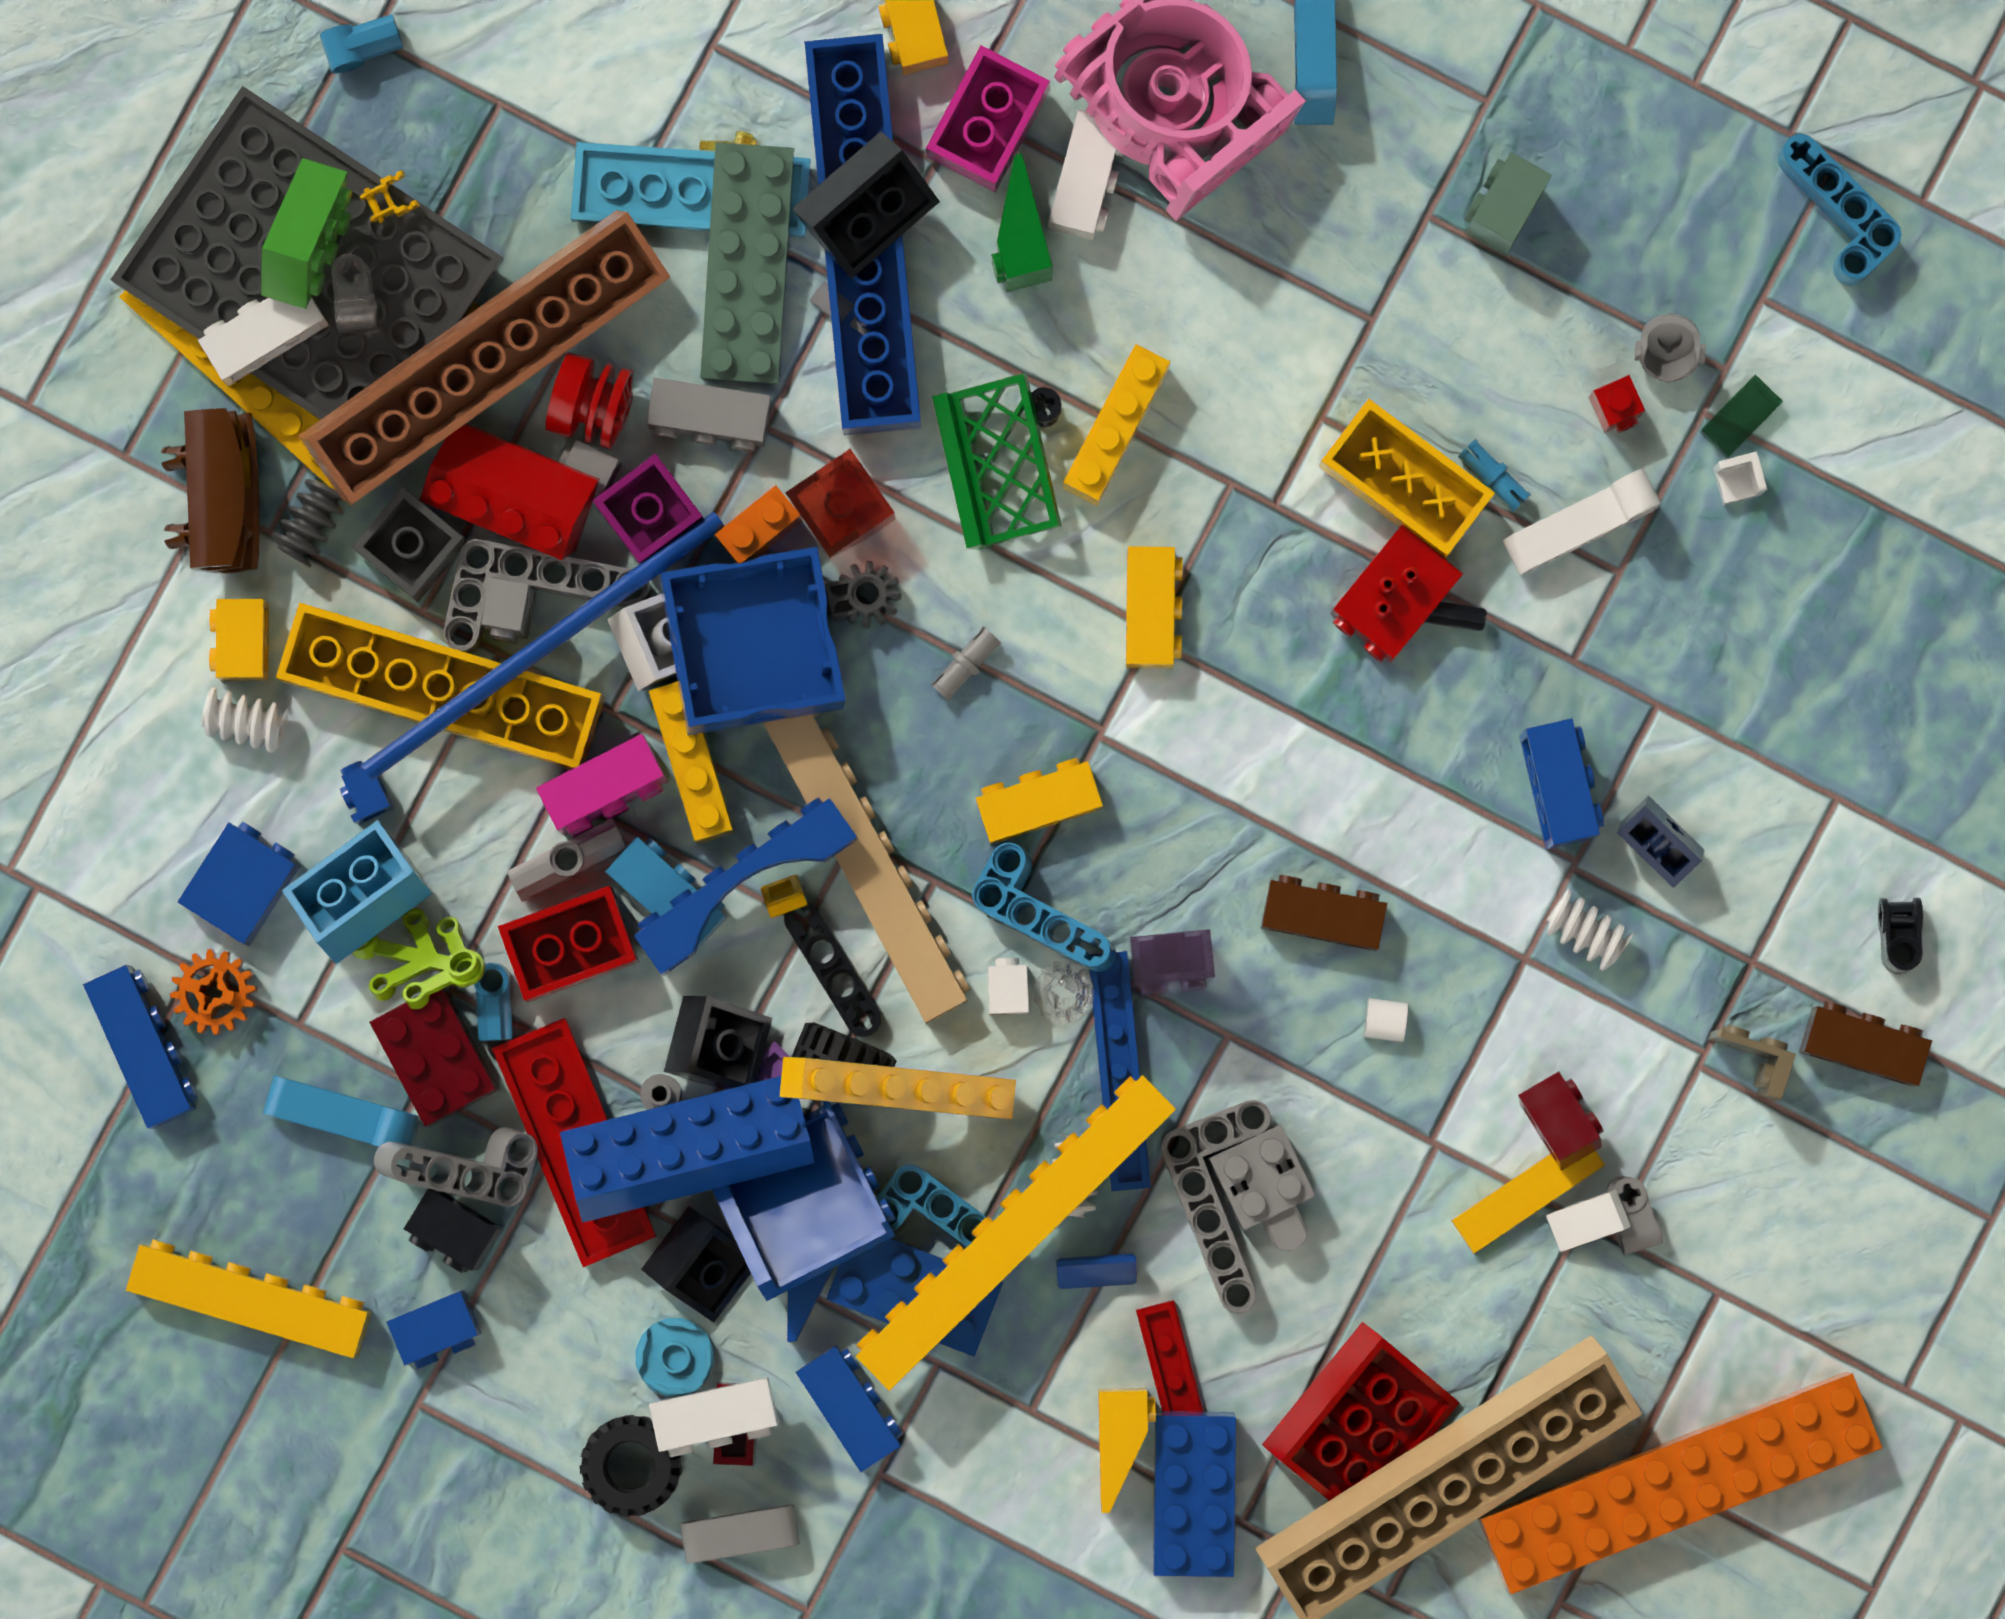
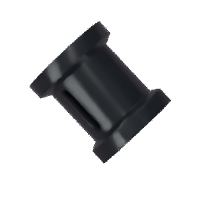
M1037 388L1031 392L1035 410L1037 409V401L1041 399L1046 404H1054L1050 407V415L1044 416L1042 411L1036 412L1038 424L1041 428L1051 427L1058 421V417L1061 414V399L1057 392L1051 388Z

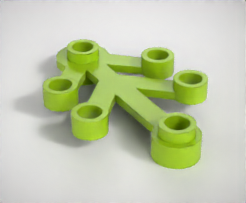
M419 908L411 909L403 916V924L413 936L417 948L381 940L376 935L352 952V955L358 959L369 960L375 956H380L407 963L389 973L377 974L370 980L369 989L379 1001L390 999L395 994L396 986L430 970L440 971V973L421 983H409L403 989L402 996L407 1005L412 1009L423 1008L429 1001V995L452 984L457 987L474 985L482 978L485 972V962L480 954L465 948L461 938L463 928L455 917H444L436 926L438 935L443 942L447 943L451 955L438 954L428 932L429 919L424 911ZM421 919L417 924L411 925L415 920ZM454 927L451 932L445 933L448 928ZM387 984L384 989L378 990L381 985ZM421 992L418 997L411 999L414 994Z

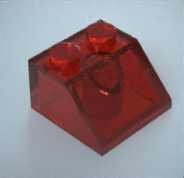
M851 448L785 492L829 558L865 541L896 520L895 512Z

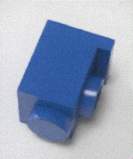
M362 761L350 764L340 770L345 786L340 788V792L349 810L356 807L357 812L350 816L357 825L394 809L380 776L371 781L360 766L363 763Z

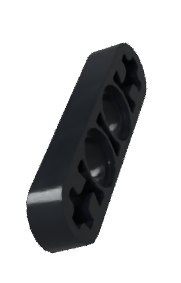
M807 902L808 905L800 908L803 912L808 910L812 912L813 916L808 919V922L814 931L818 926H821L824 930V933L812 936L805 945L800 940V937L807 936L805 930L801 925L793 927L791 921L795 918L794 912L785 913L784 923L847 1027L853 1034L860 1037L873 1035L881 1025L880 1011L818 910L810 902ZM818 941H827L833 946V957L826 963H818L811 956V948ZM840 974H847L854 981L853 992L845 997L837 996L831 988L833 979ZM860 993H863L865 997L864 1001L858 1002L865 1013L872 1010L875 1015L870 1020L872 1027L867 1030L862 1025L858 1027L853 1025L857 1015L852 1007L846 1012L841 1007V1004L853 1001Z

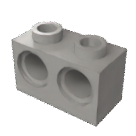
M496 578L489 579L481 624L487 629L490 636L494 637V640L517 644L518 638L528 639L536 592L526 583Z

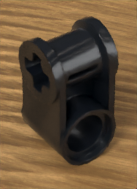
M1880 898L1878 903V926L1881 938L1882 964L1891 973H1907L1919 965L1923 955V906L1921 898H1913L1912 902H1888L1887 898ZM1895 945H1904L1910 951L1911 960L1908 965H1901L1893 958L1892 953Z

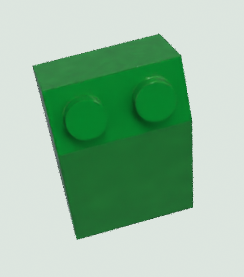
M1022 154L1014 156L997 237V253L991 254L997 284L1005 282L1007 292L1045 283L1053 279V266Z

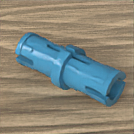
M1475 439L1468 445V448L1479 459H1476L1466 448L1460 453L1458 458L1462 459L1483 480L1481 483L1490 487L1511 508L1510 510L1514 512L1521 503L1510 492H1513L1522 502L1531 493L1527 492L1506 471L1508 467L1503 462L1499 464L1478 443L1479 441Z

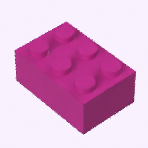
M980 45L926 146L927 158L996 193L1014 156L1017 154L1050 92V81Z
M640 734L536 787V790L557 831L563 835L569 833L574 838L594 828L592 821L603 815L610 820L628 811L627 803L639 797L645 802L664 792L662 785L669 781L648 740L643 734Z

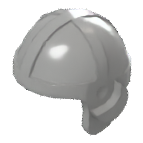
M1667 313L1654 317L1644 326L1641 341H1636L1634 360L1640 361L1642 368L1654 378L1667 383L1676 382L1694 373L1699 364L1705 363L1706 344H1700L1699 330L1689 318L1677 313Z

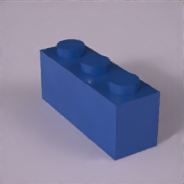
M835 1345L795 1373L861 1473L899 1448L902 1444L898 1438L903 1435V1432L891 1414L884 1418L876 1404L882 1400L869 1381L862 1384L854 1371L859 1369L860 1366L849 1349L845 1348L840 1351L838 1346Z

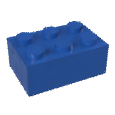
M1573 718L1525 729L1519 735L1545 849L1549 850L1594 839L1600 835L1599 829L1604 826V819L1600 804H1593L1590 794L1591 788H1595V781L1590 764H1583L1581 752L1583 749H1586V743L1581 726L1575 727Z

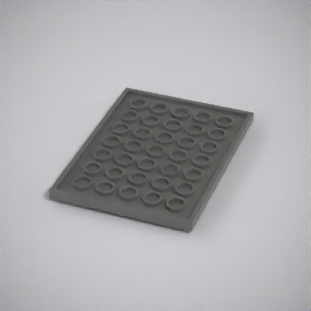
M242 86L110 280L197 339H201L205 336L204 330L210 325L221 320L227 323L239 316L237 311L245 304L253 300H258L260 303L268 298L261 296L262 247L301 159H308L347 171V188L352 190L350 204L346 211L351 213L350 224L345 236L339 235L336 240L338 250L332 266L326 265L322 272L325 273V279L319 296L312 295L313 300L329 326L250 373L321 420L464 319L504 259L420 202L418 208L400 217L394 213L384 218L385 221L383 223L378 221L371 222L370 218L374 214L367 200H360L359 197L365 193V188L369 187L371 190L382 185L380 182L382 177ZM394 185L388 186V192L394 205L397 207L402 205L408 206L410 202L415 200ZM383 193L375 196L381 211L389 208Z

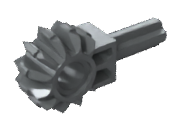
M872 561L866 562L865 573L861 574L856 564L851 565V571L855 576L852 580L848 576L841 574L839 581L825 583L827 591L826 615H832L834 622L848 619L849 623L854 624L859 616L863 615V627L870 628L871 616L875 615L877 622L882 626L886 623L884 616L881 614L883 610H886L891 615L897 613V609L889 604L888 600L898 601L902 599L900 592L888 591L899 583L897 577H891L883 581L888 573V567L885 565L881 566L876 575H874ZM865 585L877 587L879 596L873 604L866 605L858 601L857 595L861 587Z

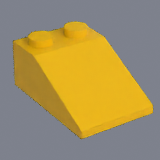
M1146 1388L1098 1389L1100 1500L1102 1513H1110L1148 1433V1422H1156L1154 1396L1147 1397Z

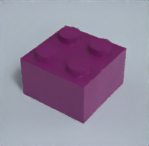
M656 453L592 500L639 564L703 519L702 514Z

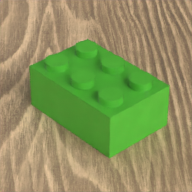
M301 159L262 247L261 296L307 309L312 295L319 296L325 279V273L322 272L326 265L332 266L338 250L336 240L339 235L345 236L351 220V213L346 212L352 196V190L347 188V171L308 159Z

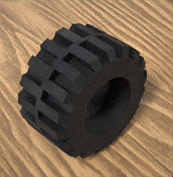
M815 1022L805 1023L791 1056L895 1067L897 1062L888 1052Z
M634 1415L614 1418L598 1427L588 1438V1442L580 1456L582 1457V1462L579 1469L584 1481L582 1484L585 1491L588 1490L592 1496L590 1499L595 1504L601 1505L604 1511L610 1514L613 1512L622 1517L645 1515L664 1504L676 1490L682 1473L680 1459L682 1455L670 1457L668 1450L659 1452L651 1418ZM625 1442H636L644 1445L651 1452L654 1459L655 1468L652 1478L646 1485L638 1489H625L618 1486L608 1472V1459L611 1452L618 1445Z

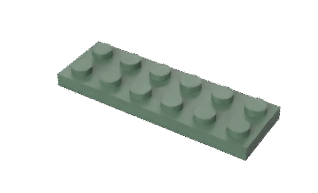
M715 142L700 378L779 384L795 148Z

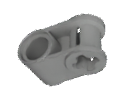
M1626 1176L1613 1179L1608 1184L1606 1193L1617 1190L1619 1195L1623 1193V1185L1626 1188L1635 1190V1195L1629 1197L1630 1204L1621 1200L1631 1226L1615 1233L1622 1253L1628 1255L1662 1244L1663 1238L1660 1226L1652 1210L1644 1184L1638 1179Z

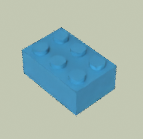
M378 820L282 890L316 943L335 964L342 961L432 894L398 843Z

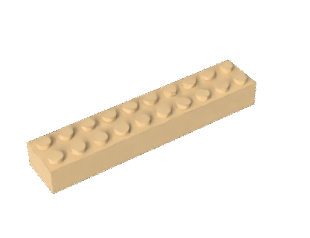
M1591 1335L1260 1544L1255 1550L1299 1619H1320L1642 1415V1412L1610 1357Z

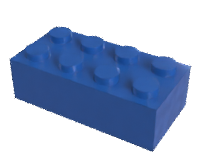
M891 1238L840 1264L826 1300L889 1324L890 1322L885 1316L901 1300L908 1305L919 1295L914 1290L915 1286L930 1272L937 1277L947 1265L942 1261L944 1258ZM1003 1281L956 1325L939 1344L975 1357Z
M1156 1411L1153 1522L1154 1576L1234 1577L1236 1415L1234 1412Z

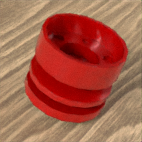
M568 352L560 366L552 390L545 429L548 432L572 438L580 423L586 424L585 441L589 444H593L599 430L602 429L600 446L611 450L618 435L624 429L633 400L632 385L634 372L633 370L622 368L616 382L613 383L615 366L608 363L599 379L594 378L595 366L592 358Z

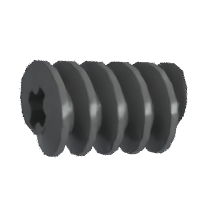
M306 479L304 483L311 494L297 493L296 498L303 507L289 506L288 511L294 518V521L281 519L279 523L286 531V534L272 533L271 537L278 545L277 548L311 568L312 565L305 558V554L319 555L320 552L313 544V541L327 542L328 538L321 530L322 527L335 529L336 524L330 518V514L343 516L345 512L338 504L339 500H343L336 490L320 481Z

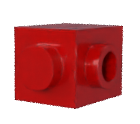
M1630 375L1593 390L1589 396V400L1604 433L1612 429H1616L1617 433H1621L1639 424L1638 418L1645 412V408Z

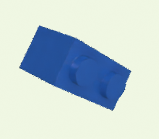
M464 1290L386 1321L404 1366L414 1363L416 1369L439 1361L436 1353L450 1347L453 1354L475 1346L473 1338L482 1334Z

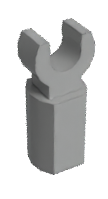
M824 281L813 294L810 302L831 317L828 283ZM838 293L840 322H842L855 304ZM860 314L861 317H863V318L866 319V320H869V319H867L865 316H863L862 314ZM856 317L849 324L862 335L870 331L859 325Z

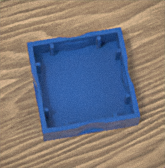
M817 547L764 555L738 564L715 563L661 572L660 586L687 735L836 711L844 708L845 694L836 646L828 626L826 615L827 597Z

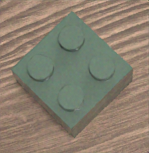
M1510 152L1505 162L1498 158L1483 186L1489 191L1486 196L1481 193L1477 194L1464 219L1470 223L1466 235L1506 257L1552 175Z

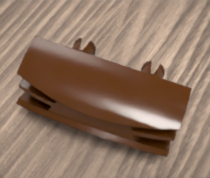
M227 408L184 411L185 445L164 447L161 453L176 455L177 457L161 464L168 472L186 468L188 523L166 525L164 531L180 533V535L164 540L169 549L189 546L190 568L192 570L235 574L258 569L259 484L252 413L237 415L236 411L228 412Z

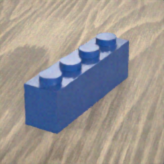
M124 965L83 984L147 1129H155L196 1110L193 1100L198 1099L197 1092L190 1078L183 1079L177 1064L182 1063L181 1056L173 1041L166 1042L161 1028L166 1027L164 1018L156 1005L151 1007L145 993L150 991V988L140 969L135 971L133 966Z

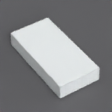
M1617 1190L1546 1215L1560 1252L1631 1227Z

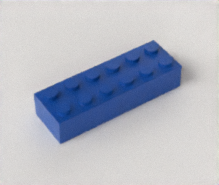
M781 1076L560 1132L582 1223L815 1163L800 1100L779 1097Z

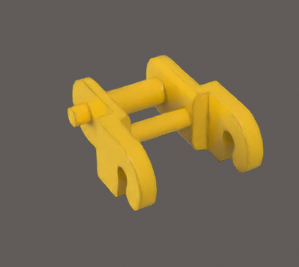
M403 170L396 172L395 176L388 175L380 179L382 185L371 190L369 187L365 188V193L360 195V200H367L374 214L370 218L371 222L378 221L383 223L385 221L384 218L394 213L400 217L420 206L418 200L410 202L408 206L402 205L400 207L393 203L388 192V186L406 176ZM383 193L389 208L382 211L375 198L376 195Z

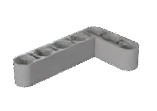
M473 539L468 541L459 553L444 626L445 642L450 648L469 654L476 652L480 648L485 627L481 623L490 578L526 583L533 590L590 600L632 569L568 556L563 560H559L537 550L482 539ZM478 549L488 551L489 560L484 567L480 569L470 567L469 557L474 551ZM515 557H523L527 560V569L520 576L509 575L507 571L508 563ZM556 564L564 566L566 576L560 583L551 584L547 582L546 572L550 566ZM599 572L604 575L605 582L600 590L588 591L585 589L584 580L588 574ZM648 582L643 586L642 594L638 598H626L616 606L625 608L649 599L651 597L650 583ZM468 588H477L481 592L479 603L473 607L463 606L461 602L462 593ZM469 626L472 628L473 637L468 644L457 645L454 643L453 634L458 627Z
M1257 1100L1245 1101L1172 1130L1164 1136L1160 1147L1163 1159L1219 1300L1224 1308L1234 1313H1243L1251 1309L1255 1303L1256 1292L1203 1157L1266 1131L1270 1125V1111L1265 1104ZM1251 1106L1257 1107L1263 1114V1123L1254 1130L1245 1127L1241 1120L1244 1109ZM1212 1121H1218L1226 1128V1138L1220 1144H1212L1205 1138V1127ZM1174 1136H1183L1190 1144L1189 1153L1182 1159L1174 1158L1168 1152V1142ZM1192 1172L1201 1175L1205 1183L1203 1191L1196 1196L1188 1195L1182 1187L1183 1178ZM1207 1209L1213 1210L1219 1217L1217 1229L1210 1233L1203 1232L1197 1226L1198 1215ZM1222 1246L1231 1249L1234 1255L1233 1264L1224 1270L1216 1268L1211 1259L1214 1250ZM1239 1283L1247 1288L1249 1296L1245 1304L1236 1307L1229 1304L1226 1294L1230 1286Z

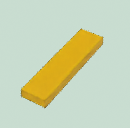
M1594 1151L1561 1171L1551 1154H1549L1452 1219L1451 1222L1474 1254L1605 1166L1597 1152Z

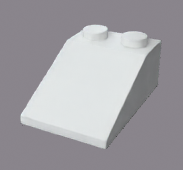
M662 594L627 606L607 619L638 691L677 677Z

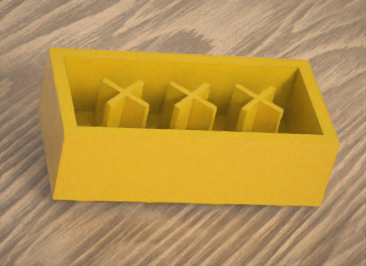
M1369 398L1319 465L1320 469L1398 527L1401 525L1405 526L1444 559L1448 557L1495 494V492Z

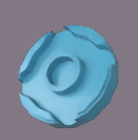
M666 1318L652 1324L641 1335L636 1347V1367L639 1375L651 1390L665 1396H684L698 1390L708 1380L714 1366V1347L709 1335L697 1323L685 1318Z

